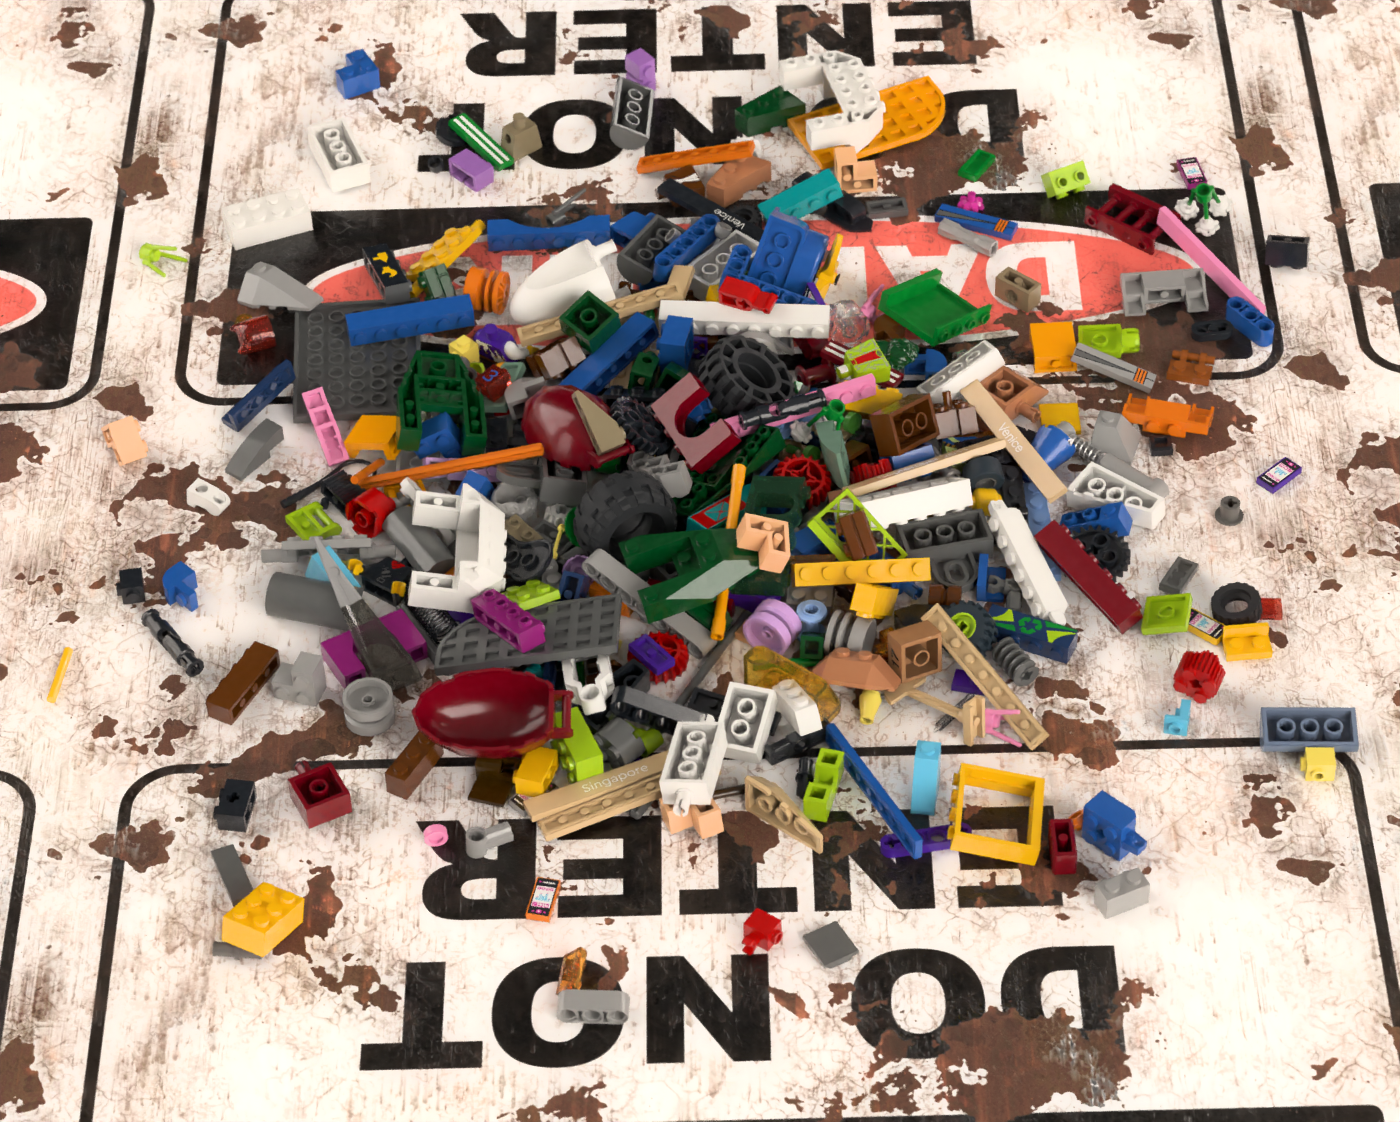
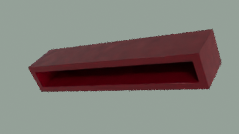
M1055 520L1051 521L1034 535L1038 547L1123 635L1143 618L1140 611L1142 606L1134 597L1130 599L1126 595L1128 593L1121 583L1116 584L1112 580L1113 576L1106 568L1101 569L1097 565L1099 564L1097 558L1092 553L1087 554L1084 551V545L1078 538L1073 539L1070 536L1071 532L1063 523L1059 525Z

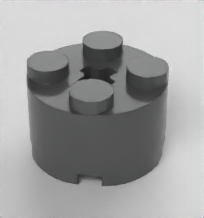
M619 717L610 720L593 735L603 754V762H609L612 769L633 763L645 752V745L640 737L636 739L632 734L635 731L634 728Z

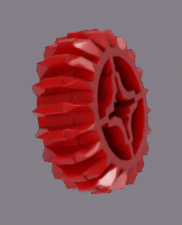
M803 453L800 457L793 454L791 459L786 456L783 462L780 461L777 468L774 469V476L772 478L773 490L777 493V499H783L784 505L790 503L792 509L795 505L799 506L800 511L806 506L810 510L813 505L818 507L820 502L826 500L827 492H830L832 484L830 471H826V465H820V459L814 461L812 455L809 458H805Z
M660 630L658 633L650 631L648 636L675 658V666L658 676L649 669L650 682H655L657 685L658 682L666 684L668 680L675 681L676 677H681L682 673L686 671L689 662L688 648L684 645L683 639H678L677 634L670 636L669 631L665 634L661 633ZM628 651V653H627V660H628V662L634 658V659H636L638 662H640L642 665H644V664H643L639 659H637L630 651Z

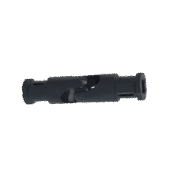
M820 388L817 389V392L805 395L803 393L793 396L788 401L779 400L757 406L754 410L747 412L739 411V424L744 431L753 425H765L785 419L790 415L807 413L813 408L827 407L826 397ZM776 406V414L778 416H773L769 408Z
M150 609L142 615L141 623L151 630L152 636L169 652L175 662L185 668L188 676L194 677L203 671L204 662L200 658H196L191 647L183 643L182 638L174 628L160 617L158 610Z

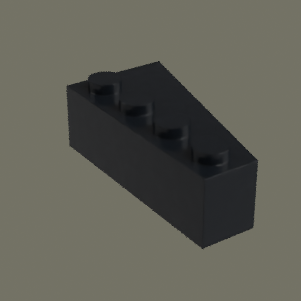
M634 658L612 673L615 687L624 685L645 693L650 690V671ZM613 694L605 700L606 710L590 715L584 714L581 705L571 703V708L578 707L592 735L610 720L619 717L610 710Z

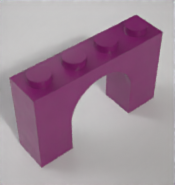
M402 608L320 643L323 660L344 689L353 681L366 677L365 667L356 655L368 646L382 644L394 648L407 666L428 658L425 639Z

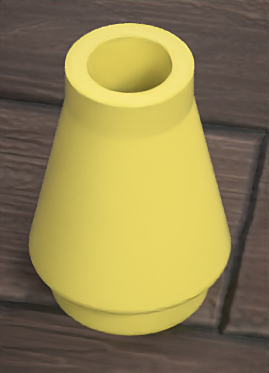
M865 689L859 696V721L862 724L871 725L882 702L878 691Z

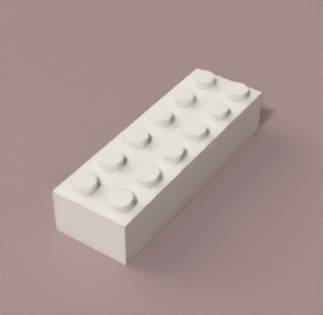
M951 476L890 488L857 497L884 528H888V524L895 523V525L907 524L908 520L913 518L914 521L925 520L927 515L931 514L933 516H943L949 510H952V512L964 511L966 506L973 505L970 479ZM851 498L841 499L839 510H853V500ZM834 512L835 523H836L837 513Z

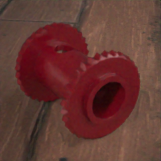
M822 358L821 365L806 370L801 365H798L795 368L796 381L802 382L803 385L809 388L824 381L835 385L837 381L836 370L831 361Z

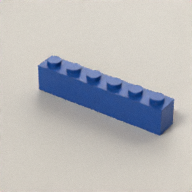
M469 294L345 314L351 346L475 326L474 309Z
M636 312L602 346L586 358L558 385H573L596 396L638 356L639 352H643L660 336L655 321Z

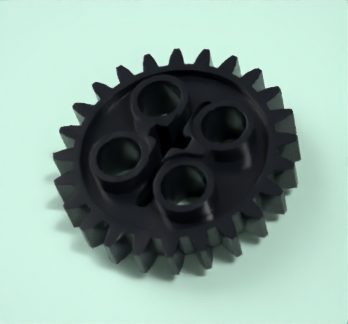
M622 396L612 404L609 411L612 414L611 418L617 422L619 427L621 426L624 429L626 439L630 440L631 445H637L638 450L642 448L645 454L649 452L652 456L655 454L659 456L660 454L663 455L671 446L670 442L672 440L664 433V425L656 421L653 416L655 413L651 412L650 407L646 408L643 402L639 404L636 398L632 400L630 396L627 398Z
M1089 525L1088 530L1080 527V533L1072 531V538H1078L1085 547L1084 551L1087 554L1092 553L1099 561L1097 565L1101 569L1106 568L1112 574V580L1115 583L1117 582L1116 576L1122 578L1123 571H1128L1131 550L1129 549L1128 542H1124V536L1118 537V531L1110 533V527L1103 531L1101 530V525L1096 530H1093V527Z

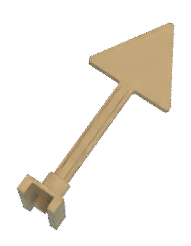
M925 676L904 684L901 683L895 692L881 690L889 705H893L903 697L909 696L957 718L959 722L963 723V743L970 747L974 745V738L976 736L981 738L986 736L985 698L978 694L963 704L962 709L917 690L916 688L926 682Z

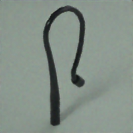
M364 459L347 460L319 481L280 501V504L285 509L302 500L321 487L322 480L339 472L349 464L362 463L368 466L371 462ZM377 470L372 473V476L377 475ZM326 497L322 498L320 503L323 506V510H327L330 503Z

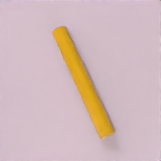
M65 647L47 696V701L50 703H54L57 699L73 653V649L70 647Z

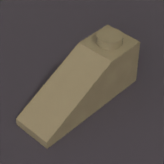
M579 390L571 395L598 456L619 448L626 443L625 431L621 426H618L614 419Z

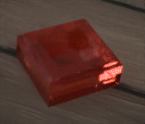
M1261 598L1263 612L1260 620H1282L1281 598Z

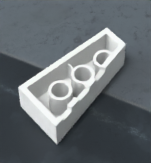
M1092 461L1067 488V506L1071 508L1085 510L1109 503L1123 502L1133 520L1132 524L1152 530L1165 516V498Z

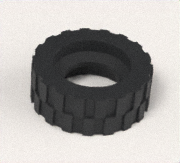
M1228 583L1225 586L1219 587L1220 589L1216 590L1211 597L1210 603L1213 619L1226 626L1257 623L1261 618L1263 612L1261 597L1258 590L1254 586L1248 585V583ZM1233 601H1245L1248 604V607L1240 612H1228L1225 609V606Z

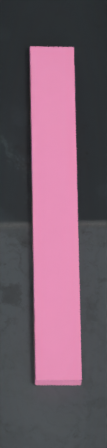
M1166 206L1160 208L1157 224L1200 268H1203V271L1230 298L1241 297L1265 314L1266 306Z

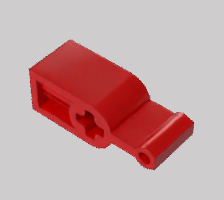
M726 276L718 290L720 304L743 311L756 309L763 311L765 314H770L778 299V295L775 293L761 291L753 283Z

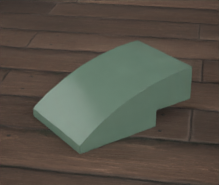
M834 420L816 423L819 442L827 467L826 470L830 471V479L841 489L849 486L850 464L842 430L836 431Z

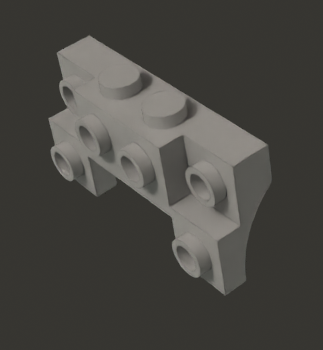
M1203 268L1120 273L1119 284L1125 316L1146 315L1145 304L1185 301L1187 312L1208 311L1209 304Z

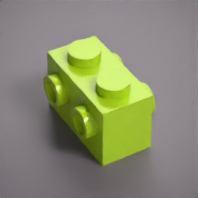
M1083 160L1040 175L1048 198L1054 196L1056 199L1068 196V191L1080 192L1085 190V185L1091 183Z

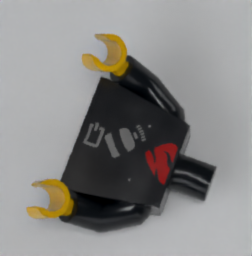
M386 557L380 562L371 565H364L358 559H350L347 569L352 570L356 576L361 575L363 591L396 607L401 603L409 590L413 566L406 558L399 562L391 557Z

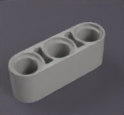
M563 990L558 995L556 1016L565 1023L623 1024L629 1018L630 996L626 992L613 990Z

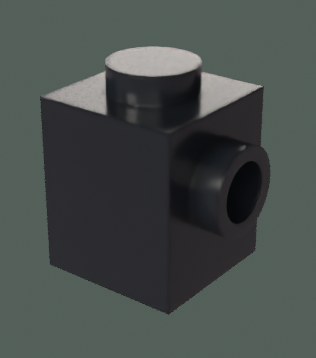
M142 567L119 570L120 582L116 583L117 596H122L123 605L146 602Z

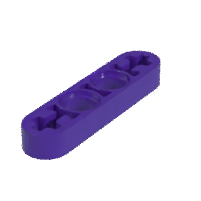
M961 823L960 832L972 834L971 827L968 824ZM952 824L917 829V833L923 839L922 853L950 849L951 840L947 839L949 825ZM894 833L881 838L880 852L883 856L897 858L910 855ZM942 836L944 839L942 841H934L932 837Z

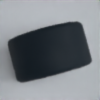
M982 456L972 459L965 464L962 470L963 478L970 479L972 494L976 488H994L997 491L1004 484L1005 478L1001 463L994 457Z

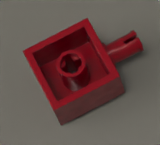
M302 760L304 768L300 762L295 765V771L298 775L288 779L290 798L309 829L352 812L350 792L331 762L311 769L306 760Z

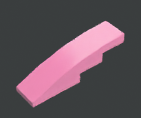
M320 387L302 393V398L328 466L331 467L350 460L323 388Z

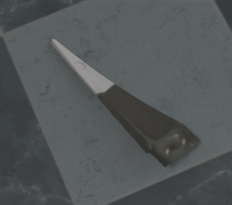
M315 536L313 539L368 677L385 681L391 686L392 692L420 681L423 677L413 658L379 620L338 567L318 537Z

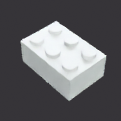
M735 682L729 683L718 722H724L727 738L725 758L761 764L778 705L775 690Z

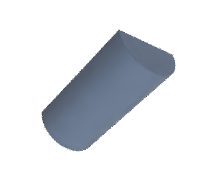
M1261 707V751L1305 752V747L1334 748V752H1358L1359 740L1355 707Z

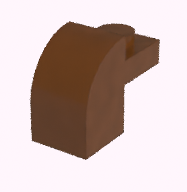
M882 314L874 322L873 338L874 340H885L888 342L894 338H905V327L888 315Z

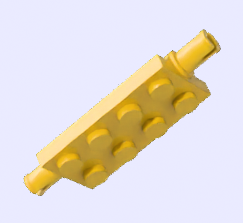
M476 220L470 227L465 226L457 229L452 227L444 232L445 235L435 241L433 247L421 255L422 258L409 267L410 270L406 273L407 280L410 279L411 282H414L410 298H416L424 291L418 285V273L443 263L448 268L482 234V231L486 228L483 221Z

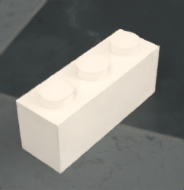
M786 679L779 682L778 685L772 686L778 699V711L800 736L822 729L817 704L794 679Z

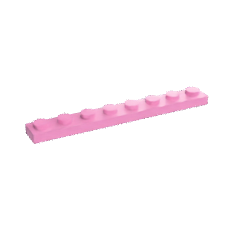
M871 373L823 388L822 390L825 394L827 405L833 399H838L845 405L876 395L875 377ZM776 406L770 407V413L773 416H778L776 414ZM822 407L810 409L809 412L804 414L790 415L785 419L765 425L772 427L819 413ZM738 415L724 419L733 427L739 438L755 433L760 424L753 425L743 431L739 424Z

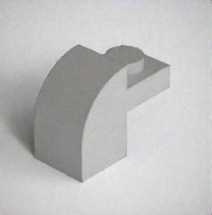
M543 376L522 383L521 379H518L506 388L504 396L513 421L523 417L526 401L542 387L546 386Z

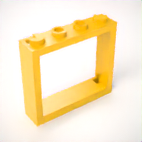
M961 763L958 774L954 773L952 785L956 786V788L952 790L950 803L954 804L949 813V821L952 822V825H949L947 839L951 840L950 850L1035 866L1041 844L1045 779ZM968 785L1030 797L1027 845L960 832L964 786Z

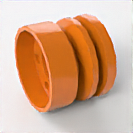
M472 266L465 279L463 295H470L474 310L481 311L484 307L488 313L493 311V313L501 315L509 299V273L505 271L499 273L498 270H492L489 274L487 268Z

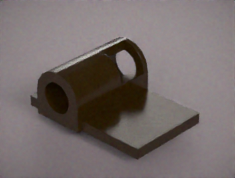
M513 756L499 759L477 757L475 764L477 779L467 797L468 801L503 808L513 786H515L512 778L514 771L518 770L521 765V758Z

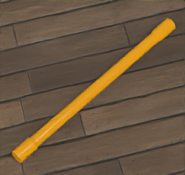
M735 464L732 469L726 529L737 528L742 487L746 473V467L742 464ZM728 588L718 594L710 635L711 639L716 641L724 639Z

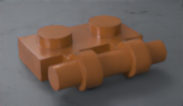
M1182 349V351L1173 350L1172 358L1180 360L1171 359L1166 379L1209 386L1213 366L1206 364L1214 365L1216 357L1208 356V353L1203 352L1201 354L1190 353L1189 350Z

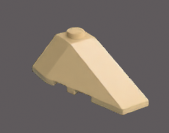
M750 775L745 777V810L819 854L823 852V835L782 788L764 777Z

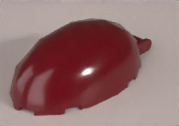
M573 385L544 386L525 403L521 430L524 431L527 443L529 445L542 443L544 448L542 457L549 461L555 460L560 462L562 467L571 468L575 466L580 467L581 471H591V466L598 469L606 462L635 452L634 445L630 444V440L625 439L626 443L623 446L600 456L597 455L571 395L579 390L611 417L612 414L609 413L611 409L598 396Z
M497 667L464 671L453 675L454 678L435 682L419 695L416 706L412 709L417 729L432 743L459 756L499 759L523 755L543 746L550 739L571 738L573 736V729L571 728V700L574 698V693L570 690H554V685L548 680L538 678L535 674L527 671L524 673L512 671L509 668ZM555 701H562L561 728H556Z

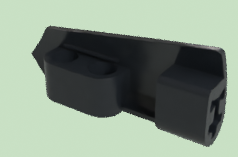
M810 172L801 174L792 181V187L814 175ZM842 190V197L813 211L848 232L872 231L873 220L867 217L866 208L863 203Z

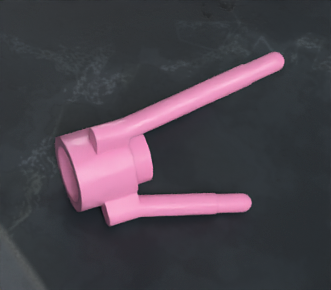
M881 284L877 290H874L867 301L855 312V317L860 323L864 325L869 322L874 324L880 315L885 314L881 313L876 316L877 310L871 304L884 288V284Z
M986 708L985 733L992 734L1017 747H1022V743L993 730L999 727L1001 720H1005L1002 715L1020 714V710H994Z

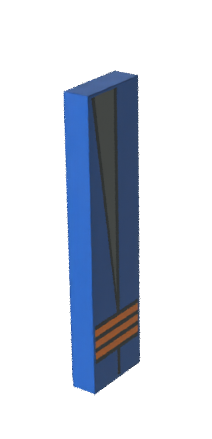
M941 204L934 219L936 222H941L944 218L960 224L967 230L1009 241L1012 240L1018 229V223L946 204Z

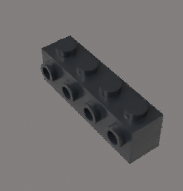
M613 385L602 394V400L610 408L619 397L624 396L627 398L630 396L632 400L636 398L639 404L643 402L646 407L651 402L654 403L667 391L664 388L644 390V387L640 386L627 389L621 385Z

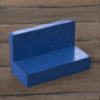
M980 553L976 601L1002 603L1004 601V594L1001 592L995 594L987 592L988 579L990 575H995L1005 580L1006 568L988 567L989 554Z

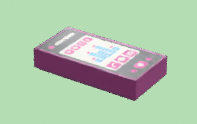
M1196 157L1177 159L1176 166L1187 190L1196 188L1201 183L1207 184V179Z

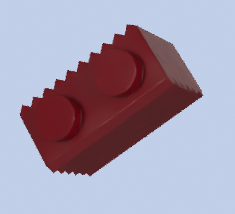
M1071 818L1051 819L1049 821L1048 844L1052 873L1054 875L1075 874L1078 855L1073 820Z

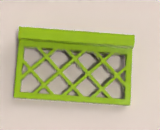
M848 487L807 522V526L840 562L852 561L851 556L846 557L843 544H846V542L838 538L837 529L836 535L830 529L836 528V526L826 525L821 517L827 512L837 513V523L839 522V513L852 512L856 510L857 505L859 508H864L865 514L869 518L868 522L871 530L881 531L884 538L883 544L876 543L877 547H883L882 559H869V556H867L866 559L862 558L856 561L885 560V547H894L900 552L901 555L896 559H904L908 555ZM846 495L853 500V510H839L840 500ZM837 504V509H831ZM886 538L891 542V544H886Z

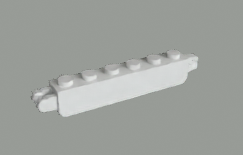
M1003 500L990 501L988 505L991 515L988 522L989 528L1014 575L1015 581L1021 588L1023 597L1026 599L1032 615L1065 626L1064 612L1068 604L1021 511L1016 508H1007Z

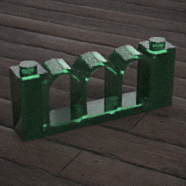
M753 475L744 515L748 513L788 522L791 552L797 544L794 529L802 521L801 508H805L807 499H810L811 488L807 486L805 477ZM762 507L791 508L789 512L784 514H760ZM790 558L781 573L759 570L749 578L745 576L736 582V586L731 589V594L785 596L786 587H789L791 582L790 574H788L791 569Z

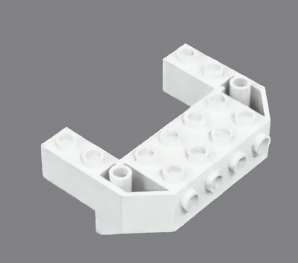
M834 50L779 60V80L784 91L817 85L823 99L836 97L843 111L840 114L806 120V140L811 151L845 145L846 147L854 146L857 154L883 128V113L886 112L885 103L880 100L879 91L874 88L873 78L869 77L868 68L863 65L860 58Z
M463 483L461 496L416 490L412 525L456 530L454 576L412 571L408 590V606L474 613L471 604L473 598L493 588L499 593L505 590L506 578H503L506 571L504 559L507 546L504 545L507 538L505 513L466 483Z

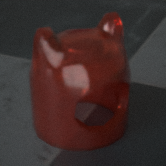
M266 314L247 319L230 327V331L237 334L241 346L237 350L238 354L256 353L276 347L274 332Z

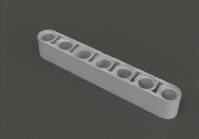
M596 549L582 563L583 571L611 594L620 593L622 602L647 621L637 591L650 585L606 551ZM685 612L651 623L663 634L669 631L670 636L677 634L678 639H683L684 645L688 648V653L696 659H703L717 644L716 640L711 639V632Z

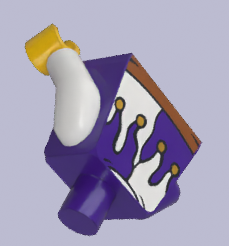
M492 323L486 324L483 329H479L473 336V341L478 343L479 356L495 364L500 362H517L540 349L528 345L527 348L519 349L509 332L496 327Z

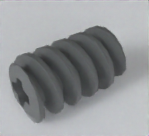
M1012 637L1003 638L994 647L992 652L993 660L1013 680L1015 685L1019 687L1026 686L1036 679L1039 674V668L1035 667V662L1030 659L1028 654H1025L1024 650L1020 648L1018 643H1015Z

